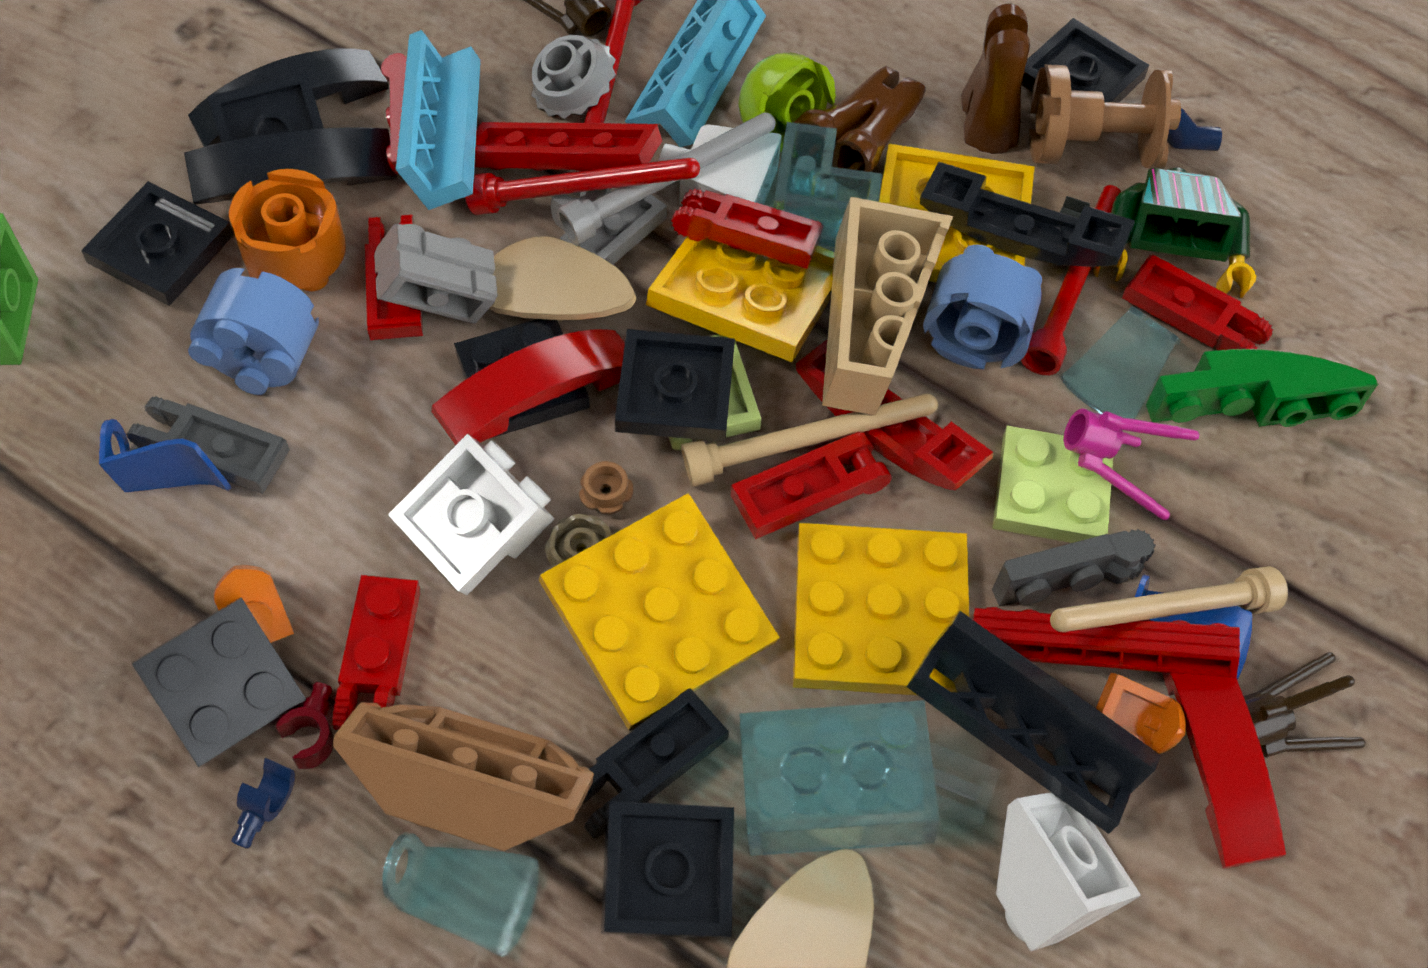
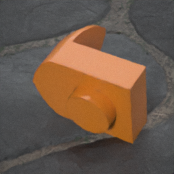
M236 565L229 569L219 580L214 590V601L218 610L241 597L270 643L294 634L269 571L252 565Z
M1110 673L1096 709L1158 754L1167 752L1176 746L1185 736L1186 720L1181 705L1175 699L1122 675Z

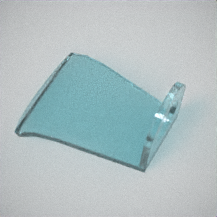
M1132 306L1060 378L1075 396L1100 414L1108 411L1124 418L1135 419L1175 344L1179 345L1182 340Z
M405 832L397 837L389 850L383 870L382 887L386 898L400 911L475 943L500 957H505L518 943L532 913L539 882V864L535 858L515 853L427 847L415 834ZM407 849V868L401 881L396 884L395 872L397 863L403 851Z

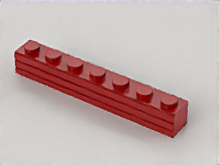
M998 607L974 608L973 620L1031 662L1226 678L1237 677L1240 659L1239 627H1228L1222 623L1201 625L1190 624L1182 620L1160 622L1147 619L1076 631L1058 632L1051 626V613H1039L1032 609L1010 611L1002 610Z

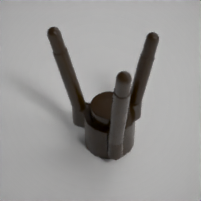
M523 0L558 22L569 35L579 30L586 37L594 36L604 30L612 15L610 8L603 0H564L566 14L558 11L543 0Z
M1327 652L1263 689L1244 696L1264 757H1271L1283 752L1358 749L1365 746L1366 741L1362 737L1285 739L1288 731H1292L1296 727L1294 709L1333 695L1355 684V679L1350 675H1346L1287 698L1278 696L1333 663L1336 659L1333 653Z

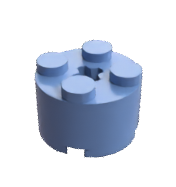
M974 244L966 247L963 254L948 260L940 269L923 322L924 332L926 333L929 330L933 337L932 347L946 359L973 369H984L986 362L1002 361L1000 368L1015 365L1023 359L1029 347L1042 298V276L1031 267H1025L1010 258L994 254L987 246Z
M233 268L222 272L216 279L191 329V344L188 348V353L196 362L214 367L221 373L235 379L236 385L241 390L254 395L265 394L268 387L284 386L294 380L317 330L319 319L318 317L313 319L311 315L314 305L309 297L287 280L264 271L261 272L258 279L241 276L245 268Z

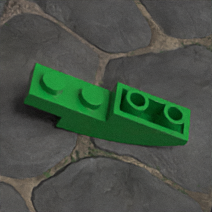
M1263 349L1205 351L1194 372L1159 376L1146 403V408L1151 422L1173 420L1177 423H1183L1199 416L1219 413L1235 416L1252 409L1259 427L1276 424L1292 427L1312 419L1331 417L1333 420H1343L1358 414L1378 386L1374 375L1348 365L1309 355Z

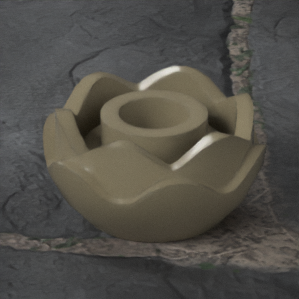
M575 514L569 518H564L555 525L549 540L546 542L545 551L547 559L553 568L578 554L577 549L579 547L587 549L613 534L600 518L593 515Z

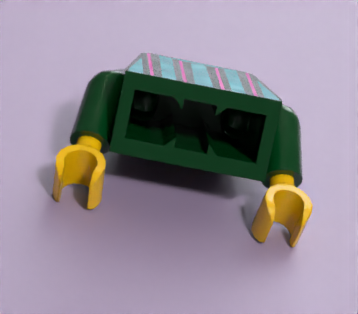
M1179 167L1168 170L1151 168L1148 170L1145 183H1135L1115 198L1111 214L1135 220L1133 230L1126 243H1129L1130 248L1222 262L1229 260V267L1216 282V288L1227 294L1231 290L1233 281H1235L1240 287V298H1243L1255 283V271L1245 263V259L1250 257V216L1245 207L1230 197L1221 179L1214 176L1188 173L1185 169ZM1125 249L1116 265L1118 272L1115 281H1119L1125 271L1128 261V254ZM1094 267L1093 272L1096 277H1098L1100 267Z

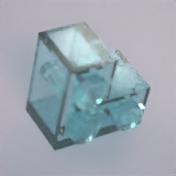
M787 122L773 208L822 222L821 225L824 226L818 245L835 247L836 236L850 197L879 202L882 174L832 167L836 128Z

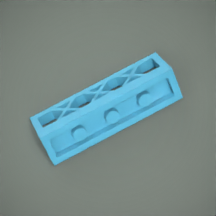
M697 0L625 122L628 124H661L679 147L692 145L700 127L705 125L766 17V14L755 0Z
M420 30L409 35L396 170L426 208L431 210L473 194L481 60L471 46L441 57L424 32Z

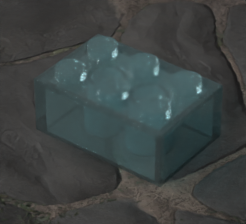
M925 700L739 713L750 856L935 843L940 820Z

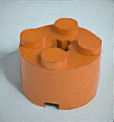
M279 169L268 172V179L254 186L252 181L246 183L237 191L231 202L229 219L250 277L258 279L261 272L264 271L287 280L299 289L309 292L321 290L327 285L329 277L342 263L346 252V239L333 194L325 188L324 182L316 175L296 169Z

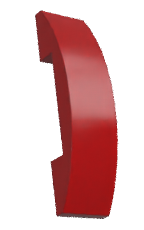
M609 329L583 330L546 339L516 351L478 371L432 405L431 412L455 445L467 434L478 442H483L508 431L509 418L589 383H593L598 391L620 383L625 342L615 330Z
M827 340L796 363V371L821 402L823 401ZM887 389L881 405L902 400V398ZM827 407L835 416L855 412ZM924 416L864 432L872 443L874 450L895 465L926 482L956 491L993 459L992 450L952 421L942 429Z
M1162 672L1168 695H1175L1176 701L1181 705L1185 715L1186 733L1209 803L1205 808V813L1223 869L1284 857L1286 851L1272 784L1260 742L1237 678Z

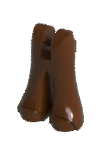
M888 66L880 68L844 100L824 110H807L794 122L793 134L800 153L808 162L822 170L833 159V169L838 179L851 185L863 183L879 163L883 150L892 135L915 113L926 91L924 84L911 77L904 78L898 84V71Z

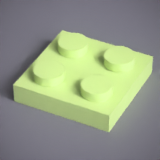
M1006 426L1002 439L992 529L1069 543L1108 534L1111 483L1097 473L1078 466L1080 454L1065 448L1064 435ZM1104 458L1102 462L1113 469V458Z

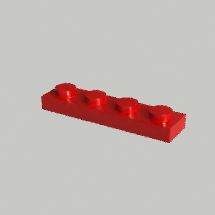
M481 122L476 131L474 168L587 171L649 163L660 146L662 138L658 124Z

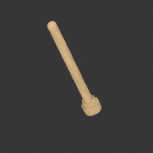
M922 394L880 405L876 415L851 412L717 446L715 442L705 444L704 440L681 444L685 469L692 487L714 482V476L723 474L724 467L834 440L853 433L865 432L931 415L937 410L938 401L932 394Z
M1270 566L1245 570L1234 583L1059 608L1051 614L1050 623L1058 632H1069L1231 606H1239L1252 612V614L1278 611L1285 605L1288 588L1284 576L1276 568Z

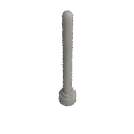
M762 113L676 159L694 158L699 162L701 169L771 132L775 127V119L769 113ZM676 181L620 187L593 202L589 199L582 202L574 199L557 208V216L565 234L577 246L596 236V229L602 227V220Z

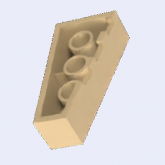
M850 197L836 236L822 406L876 415L894 376L953 216Z

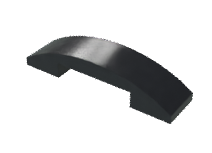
M339 48L302 53L271 62L241 75L211 95L302 72H307L315 101L338 93L345 105L387 90L389 86L388 81L381 73L378 64L369 50ZM206 98L188 114L203 147L221 143L208 98Z
M343 127L290 131L232 140L184 153L193 204L195 205L233 200L237 191L246 183L252 181L254 186L267 180L268 172L279 169L302 170L316 175L324 183L346 181L347 186L397 179V174L391 169L386 154L387 146L390 145L389 130L387 128Z
M938 162L920 196V205L929 212L953 216L950 226L978 241L1012 254L1061 265L1083 267L1117 265L1135 223V220L1084 206L1080 217L1076 218L985 190L987 176L942 162Z

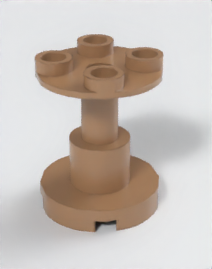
M1044 64L1045 68L1041 67L1039 69L1034 84L1030 113H1036V129H1029L1030 154L1033 162L1057 164L1063 155L1066 140L1097 142L1101 132L1138 134L1139 156L1143 167L1148 169L1165 168L1169 150L1167 142L1169 130H1176L1178 128L1181 117L1180 100L1171 99L1173 85L1171 70H1154L1145 85L1141 104L1104 102L1102 92L1071 90L1070 74L1066 65Z

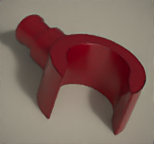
M314 683L311 695L306 698L303 707L295 708L285 713L275 726L281 738L294 734L303 727H315L320 730L319 738L314 745L301 750L292 757L298 769H311L319 766L328 759L333 750L334 735L325 718L329 708L327 702L333 690L331 686L325 683Z

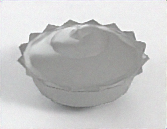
M579 35L559 37L546 45L538 54L532 67L533 90L531 96L536 99L537 108L544 109L549 117L558 114L566 119L571 114L582 115L587 107L596 106L600 96L609 92V82L616 76L613 69L616 59L609 54L610 47L601 44L598 39H588Z

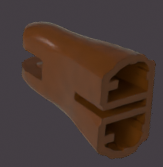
M1012 3L996 7L989 15L985 28L982 55L961 94L962 111L967 115L963 125L965 143L978 149L980 152L990 154L1006 153L1011 148L1017 147L1019 143L1021 86L1030 49V39L1027 36L1028 21L1026 14L1018 5Z

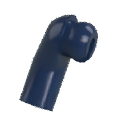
M1181 107L1179 126L1176 130H1169L1167 142L1175 149L1218 151L1222 142L1221 127L1197 126Z

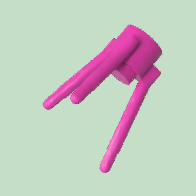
M1081 408L1077 410L1066 425L1063 441L1067 450L1080 454L1078 466L1097 473L1160 519H1168L1170 513L1167 509L1102 461L1104 458H1113L1120 450L1122 444L1133 447L1141 445L1139 437L1130 435L1122 430L1191 441L1199 439V432L1179 426L1124 418L1108 411L1100 415L1087 409Z

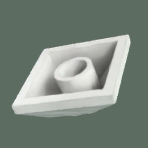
M1053 793L1017 798L1007 806L996 896L1006 910L1005 918L1008 926L1020 940L1026 943L1031 952L1064 940L1141 896L1096 825Z

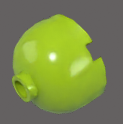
M789 52L770 55L754 66L742 85L738 103L740 118L744 123L762 113L771 114L775 119V127L769 133L782 135L780 152L784 151L790 155L798 154L800 151L794 139L793 124L807 110H824L827 107V102L834 105L836 97L834 78L826 66L801 54Z

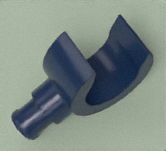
M265 757L263 777L258 788L256 789L242 782L237 795V807L242 812L237 821L239 826L235 835L231 838L232 843L249 849L256 832L261 831L265 821L273 820L281 812L294 786V770Z

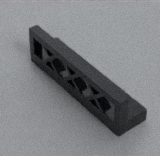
M961 611L958 612L929 648L906 686L1108 834L1119 825L1131 793L1156 770L1161 757L1152 748ZM935 668L953 681L957 692L948 691L929 676ZM984 709H991L1000 715L1007 729H1001L988 720ZM1034 745H1041L1051 752L1057 765H1050L1039 757ZM1084 781H1091L1109 794L1111 797L1108 804L1105 805L1090 794Z

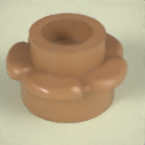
M602 461L593 464L586 470L580 480L582 489L579 491V497L582 504L590 510L596 508L601 514H614L623 508L624 502H629L632 499L634 492L633 483L628 479L625 470L614 462ZM608 487L611 491L605 494L601 492V489Z

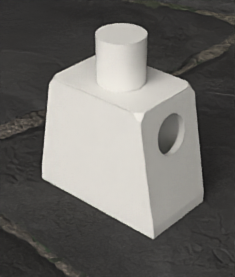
M708 124L700 127L691 150L733 128ZM767 133L701 168L700 173L695 178L680 180L679 204L682 206V198L689 189L694 190L696 188L699 190L701 188L702 191L708 190L724 196L729 194L764 205L778 170L782 135ZM665 143L659 161L676 159L691 150Z

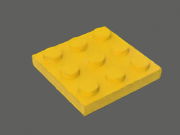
M888 143L879 202L928 211L920 205V196L938 162H942L987 176L985 190L1031 204L1035 166ZM950 226L929 281L936 282L942 266L953 257L963 254L965 248L970 245L987 246L994 254L1010 258L1025 266V257L978 241Z
M686 237L648 288L646 306L698 325L721 336L735 338L738 342L793 362L831 299L835 252L817 246L808 269L795 265L783 264L776 259L746 250L734 249L708 238L697 242Z
M689 493L539 576L541 586L628 730L653 716L685 690L691 688L695 691L773 645L780 638Z
M799 523L793 688L917 695L906 686L929 648L959 611L969 617L967 533ZM934 668L929 677L948 691L957 692L954 682Z

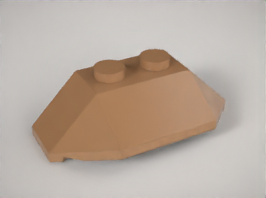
M360 702L334 735L333 747L387 815L502 851H506L573 821L592 785L594 777L593 772L586 767H579L572 756L550 740L436 706L400 704L381 708L377 703Z

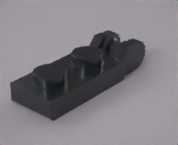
M691 688L687 689L596 758V764L589 769L594 773L593 782L582 804L597 794L607 781L619 793L610 801L647 803L728 740L729 731ZM608 802L603 807L597 809L585 823L584 828L593 838H598L605 833Z

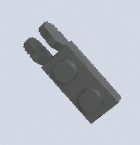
M157 396L150 398L144 407L145 411L157 422L171 427L170 431L165 433L149 426L134 423L126 434L130 442L139 448L172 439L183 438L195 442L228 482L261 494L265 492L290 451L287 441L280 436L189 403L184 406L167 399L164 400L162 397L158 398Z
M1131 529L1130 532L1122 531L1111 535L1104 534L1006 560L992 591L999 607L1018 601L1020 605L1027 606L1046 599L1053 591L1071 587L1075 592L1087 590L1099 584L1104 578L1116 584L1123 583L1129 578L1133 580L1134 577L1139 576L1145 567L1143 566L1144 563L1153 555L1156 545L1153 543L1154 539L1150 537L1151 534L1145 533V530Z

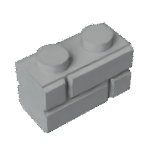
M397 223L392 226L376 247L374 257L375 273H378L376 292L377 299L476 324L493 305L498 295L496 276L493 275L495 271L493 250L472 245L467 239H450L426 232L422 227L415 224L401 225Z

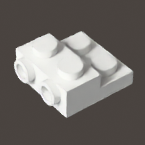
M469 434L388 514L459 592L468 595L506 555L516 559L555 519L544 508L551 501L550 497L528 476L520 483L508 471L515 464V461L498 444L490 440L484 446Z

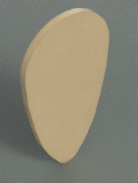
M542 236L524 239L507 246L494 255L495 271L493 275L496 276L498 295L489 309L499 314L521 318L558 320V323L563 320H585L624 312L631 308L636 301V295L629 280L616 266L578 245L576 246L554 237Z
M841 849L821 856L799 869L777 889L750 919L730 951L726 968H865L872 934L874 902L872 882L863 857L853 850Z

